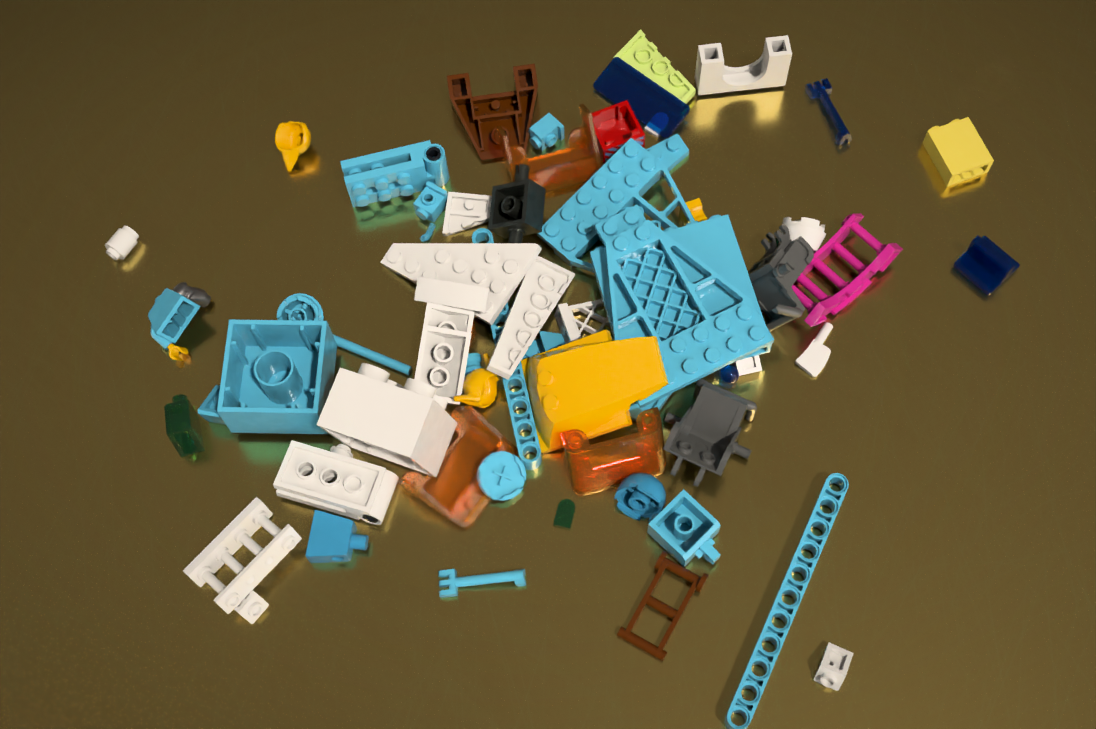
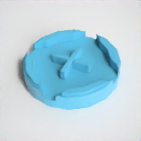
M506 451L490 453L482 459L477 469V482L484 495L492 500L505 501L513 499L521 493L527 474L525 466L519 457Z

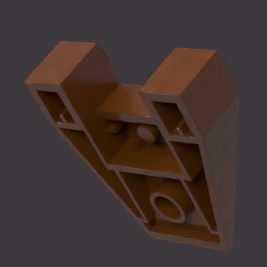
M535 64L513 66L515 91L472 97L469 73L447 76L451 105L481 161L526 155L530 134L529 128L532 124L538 93Z

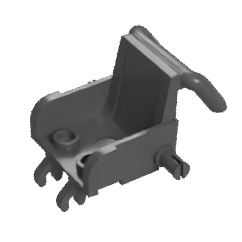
M784 224L779 226L783 234L779 230L774 235L769 232L766 234V237L770 242L767 239L761 240V244L766 252L760 261L754 263L748 271L759 307L770 318L765 323L770 332L802 316L805 307L793 291L792 285L814 257L810 244L802 236L792 241L789 229ZM775 237H776V238L778 239V241H779L778 247L776 246V239H775Z
M704 379L696 381L693 394L697 399L685 415L680 418L668 412L664 420L674 425L667 438L664 450L678 456L670 474L676 475L684 459L701 467L693 484L696 487L702 481L706 470L721 476L731 454L735 453L748 460L752 450L739 445L736 441L742 429L739 426L743 416L746 420L753 421L757 411L755 402L718 387Z

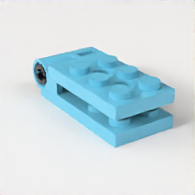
M430 140L340 161L345 185L353 207H364L378 201L384 202L399 196H410L413 193L423 191L427 181L438 187L444 186L449 181L445 150L439 144H431Z

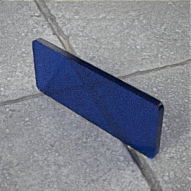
M619 57L612 59L593 84L597 92L614 104L627 100L637 120L651 128L664 139L669 138L690 112V107Z

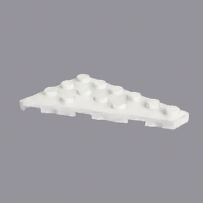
M393 243L380 263L417 284L418 277L489 288L485 312L475 311L474 316L492 326L542 249L536 243Z

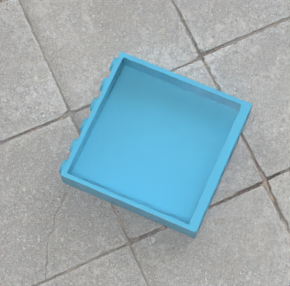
M728 214L723 216L714 215L705 221H692L683 227H669L663 230L747 295L764 321ZM599 246L594 251H590V258L615 340L606 247ZM671 248L690 283L695 284L708 278L705 273ZM650 253L646 263L659 266L662 257ZM645 254L635 258V260L643 262ZM665 259L663 268L673 270L667 259ZM628 264L625 273L638 277L641 267ZM644 268L641 278L654 281L657 272ZM661 273L658 283L671 286L674 277ZM614 275L617 319L620 321L636 313L616 275ZM677 278L674 287L684 290ZM628 280L630 286L634 289L636 282ZM716 282L696 291L710 316H714L741 303V301ZM639 283L636 293L649 297L652 287ZM656 288L653 298L666 301L669 292ZM672 293L669 303L682 306L685 296ZM688 298L685 308L696 310ZM639 300L645 310L647 302ZM650 304L647 314L660 317L663 307ZM667 308L664 318L677 322L680 312ZM683 313L680 323L694 326L697 317ZM637 320L619 329L620 340L650 337L641 320ZM651 321L654 329L656 330L658 322ZM662 324L659 334L672 337L675 327ZM678 328L677 334L684 330ZM772 344L740 360L768 353L771 351Z

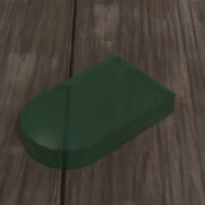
M564 499L559 502L553 526L571 529L575 513V504L572 500Z

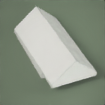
M427 302L414 379L436 389L434 395L447 400L448 404L460 405V402L454 401L453 397L462 395L475 311Z

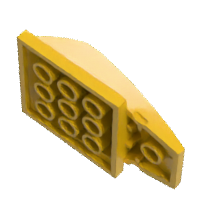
M603 330L521 360L541 453L544 454L633 425L629 412L631 404L637 400L641 401L668 385L656 336L612 341L610 331Z

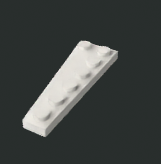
M537 256L522 279L486 370L509 380L574 278L575 273Z

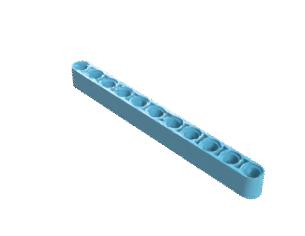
M479 228L472 234V243H480L482 241L494 243L493 235L488 229ZM508 302L493 325H490L495 346L503 327L496 325L500 322L505 323L510 312ZM520 361L509 380L502 377L519 458L524 464L525 469L535 470L541 465L542 456ZM513 386L521 387L517 392L510 391V388ZM518 408L526 409L523 414L514 412ZM523 430L531 431V434L527 437L519 435ZM529 452L536 454V457L531 460L526 459L524 456Z
M840 473L829 475L821 489L725 716V726L727 729H746L753 718L847 492L848 480ZM829 484H837L841 491H833ZM826 505L830 507L832 513L822 512L820 506ZM810 528H819L822 531L823 535H814L811 532ZM807 549L811 551L813 558H805L801 550ZM791 573H801L804 581H795ZM790 595L794 599V604H785L782 596ZM772 619H782L785 627L776 628L772 624ZM769 641L773 643L775 651L766 652L762 648V642ZM752 666H762L765 670V675L759 677L753 674ZM743 689L752 690L755 699L753 701L745 700L741 695V691ZM733 713L741 714L745 720L744 725L737 726L733 724L731 715Z

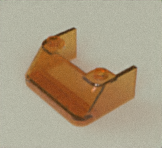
M584 104L579 105L583 126L575 128L570 132L568 136L570 147L527 159L526 152L521 146H509L505 131L501 126L497 127L503 157L512 182L515 180V166L525 164L530 167L529 179L544 187L546 193L585 183L602 167L592 113Z

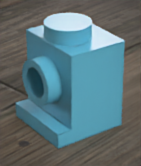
M550 113L546 114L529 128L530 143L535 149H540L541 151L553 146L558 138L561 141L565 138L564 125Z
M427 181L426 187L413 205L415 213L419 218L423 220L428 219L434 223L446 207L448 194L446 190Z

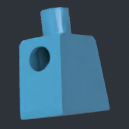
M315 510L305 556L310 563L349 562L352 558L353 549L367 550L369 536L356 534L357 526L350 519Z

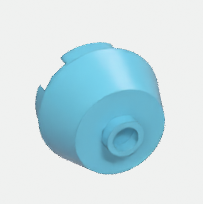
M303 293L287 297L277 311V320L323 321L324 318L319 302L312 296Z

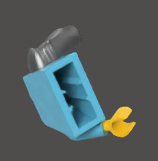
M186 282L177 284L172 290L164 289L162 294L155 299V304L148 313L151 322L150 333L152 338L165 350L169 349L171 359L183 361L179 357V352L187 355L189 352L185 347L175 346L174 343L177 342L199 308H205L211 300V296L204 289L188 286Z

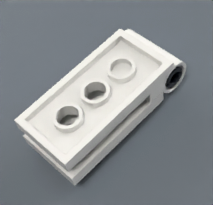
M291 440L273 486L277 489V496L357 520L362 519L371 524L381 525L399 477L395 473L386 470L385 467Z

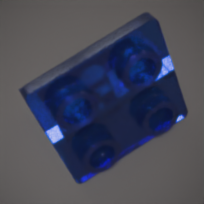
M978 235L971 241L967 251L953 266L985 294L990 295L1019 268L1020 264L988 237L983 236L981 238Z

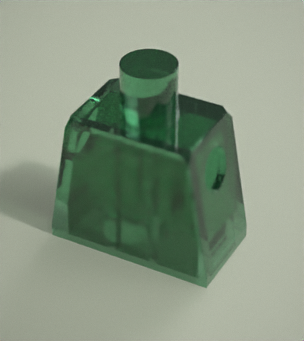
M175 395L172 398L173 403L164 406L167 436L181 457L205 451L200 422L195 409L186 395Z

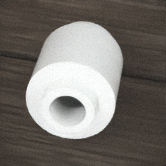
M124 225L105 244L106 253L115 260H118V258L124 260L138 243L139 235L133 229Z

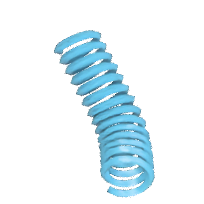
M430 223L426 233L420 238L422 242L430 239L436 227L435 224Z

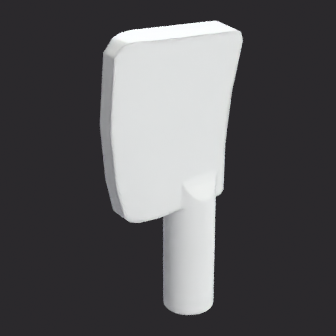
M828 322L824 323L809 347L795 361V364L811 377H817L824 368L831 353V350L823 345L833 329V325Z

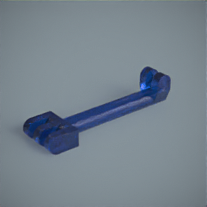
M822 79V85L819 81L814 82L813 86L811 83L806 84L805 89L810 99L819 97L838 130L836 134L837 145H842L844 140L846 143L851 142L852 136L828 94L832 93V86L828 79Z

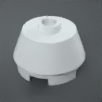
M791 217L783 218L782 224L788 227L790 239L793 241L802 236L810 244L814 253L818 251L826 236L824 232L825 225L819 226L820 221L801 217V220L791 221Z

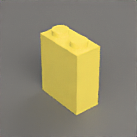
M969 117L961 120H952L940 127L934 126L927 131L923 140V145L946 186L988 173L994 161Z

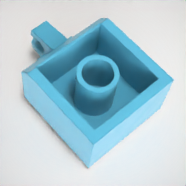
M684 489L648 524L647 533L683 567L694 557L698 559L703 557L713 565L721 556L713 547L715 542L712 540L719 533L720 523Z

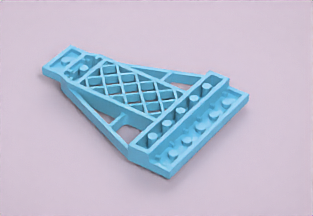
M630 138L542 226V232L537 233V236L554 249V253L570 267L575 266L594 273L592 264L582 261L580 258L600 239L595 230V224L632 207L634 204L639 206L643 215L646 213L652 218L651 222L660 229L661 227L664 229L669 227L679 228L667 218L677 206L681 207L688 222L695 220L665 164L634 139ZM663 175L676 199L664 211H658L644 200L642 196Z
M638 205L595 224V230L606 247L615 341L620 340L619 329L637 320H641L649 336L657 337L668 380V385L649 397L636 401L640 409L774 342L773 336L751 299L654 223L646 220ZM671 248L705 273L708 278L695 284L690 283ZM650 253L662 257L659 266L646 263ZM645 254L643 262L635 260V258ZM665 259H667L673 270L663 268ZM628 264L641 267L638 277L625 273ZM644 268L657 272L654 281L641 278ZM661 273L674 277L671 286L658 283ZM614 275H616L636 313L620 321L617 319ZM677 278L684 290L674 287ZM628 280L636 282L634 289H632ZM716 282L741 301V303L714 316H710L696 291ZM639 283L652 287L649 297L636 293ZM656 288L669 292L666 301L653 298ZM672 293L685 296L682 306L669 303ZM688 298L696 310L685 308ZM639 300L647 302L645 310ZM650 304L663 307L660 317L647 314ZM667 308L680 312L677 322L664 318ZM683 313L697 317L694 326L680 323ZM651 321L658 322L656 330L654 329ZM662 324L675 327L672 337L659 334ZM678 328L684 330L677 334Z

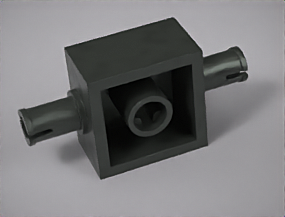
M525 164L515 166L514 182L493 186L488 230L505 239L509 238L508 243H522L523 236L542 232L546 189L529 179L530 167Z

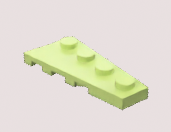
M642 30L613 57L614 64L681 109L696 93V89L678 70L676 71L671 66V62L666 56L663 57L657 51L654 43L649 42L645 38Z

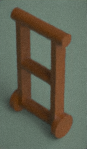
M664 550L654 566V569L658 570L627 628L621 627L617 633L618 637L661 661L665 659L668 653L663 649L695 591L701 592L709 577L706 573L701 577L666 558L668 552ZM665 569L692 583L678 610L651 596ZM646 605L673 619L659 646L631 632Z

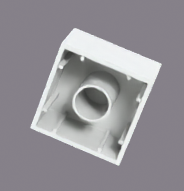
M361 363L358 373L340 368L317 426L350 448L437 477L457 426V422L445 411L448 401L434 395L436 389L424 382L407 378L403 387L389 380L390 374L387 371L367 363Z

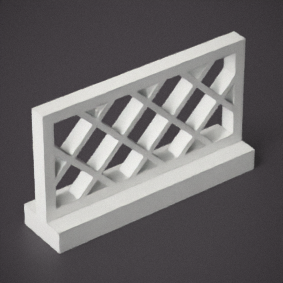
M602 299L568 306L567 303L558 304L555 319L566 344L581 339L583 329L591 334L602 331L605 325L610 327L608 317L604 318L594 312L597 307L604 306ZM581 311L588 315L584 323L575 319L573 312ZM590 317L603 323L599 331L586 325Z

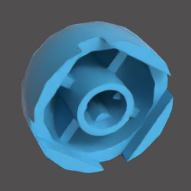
M633 473L623 479L615 493L614 499H617V507L625 515L639 521L641 519L640 516L649 518L648 521H652L665 507L666 491L663 484L651 474Z

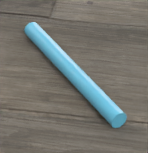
M333 334L338 347L410 375L412 366Z

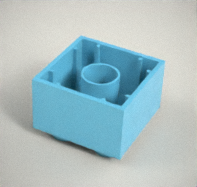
M229 319L217 413L231 433L329 434L317 426L334 383L337 343L328 322Z

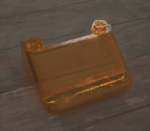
M456 406L450 416L457 422L454 432L458 435L448 446L437 477L426 475L424 478L418 472L409 471L403 474L397 483L455 525L467 527L472 524L490 500L481 491L477 482V469L482 459L490 453L506 451L517 457L519 455L516 446L473 407Z

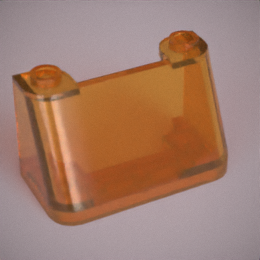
M658 407L645 410L638 415L636 420L637 433L592 445L589 444L586 434L581 430L576 429L560 433L561 455L573 492L584 496L619 487L623 479L633 473H647L654 477L661 475L666 469L667 461L664 450L662 421Z

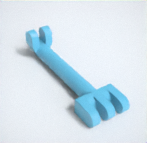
M455 569L438 571V577H448V579L440 580L439 587H449V589L439 591V597L458 596V587L514 581L518 587L526 586L525 569L457 577Z

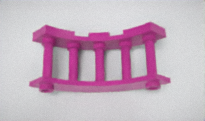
M861 213L850 214L843 220L842 227L826 244L814 253L812 261L796 280L820 302L814 303L794 284L792 285L793 291L808 310L807 313L809 315L804 321L810 327L826 321L827 318L825 316L830 312L835 315L850 304L872 284L869 279L878 270L883 272L903 250L897 243L883 245L859 225V222L864 218V215ZM852 231L877 252V257L870 265H864L841 245ZM833 251L859 272L858 276L851 283L849 281L845 282L822 262ZM813 268H816L840 290L835 295L828 296L805 275Z

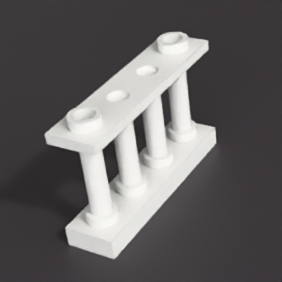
M257 497L183 570L200 588L205 583H208L219 594L213 601L227 614L237 607L302 539L289 524L282 530L269 519L273 513ZM261 526L275 537L264 549L251 538ZM242 545L256 556L246 567L232 556ZM224 563L237 574L227 587L214 575Z

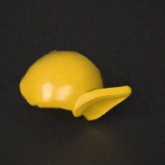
M289 121L279 123L275 133V144L283 156L288 172L292 171L298 157L307 151L310 146L311 134L307 125L303 122Z
M487 353L483 354L486 367L474 369L467 374L463 383L464 395L454 396V401L477 406L478 408L489 407L495 401L497 381L499 379L497 374L486 370L490 361Z

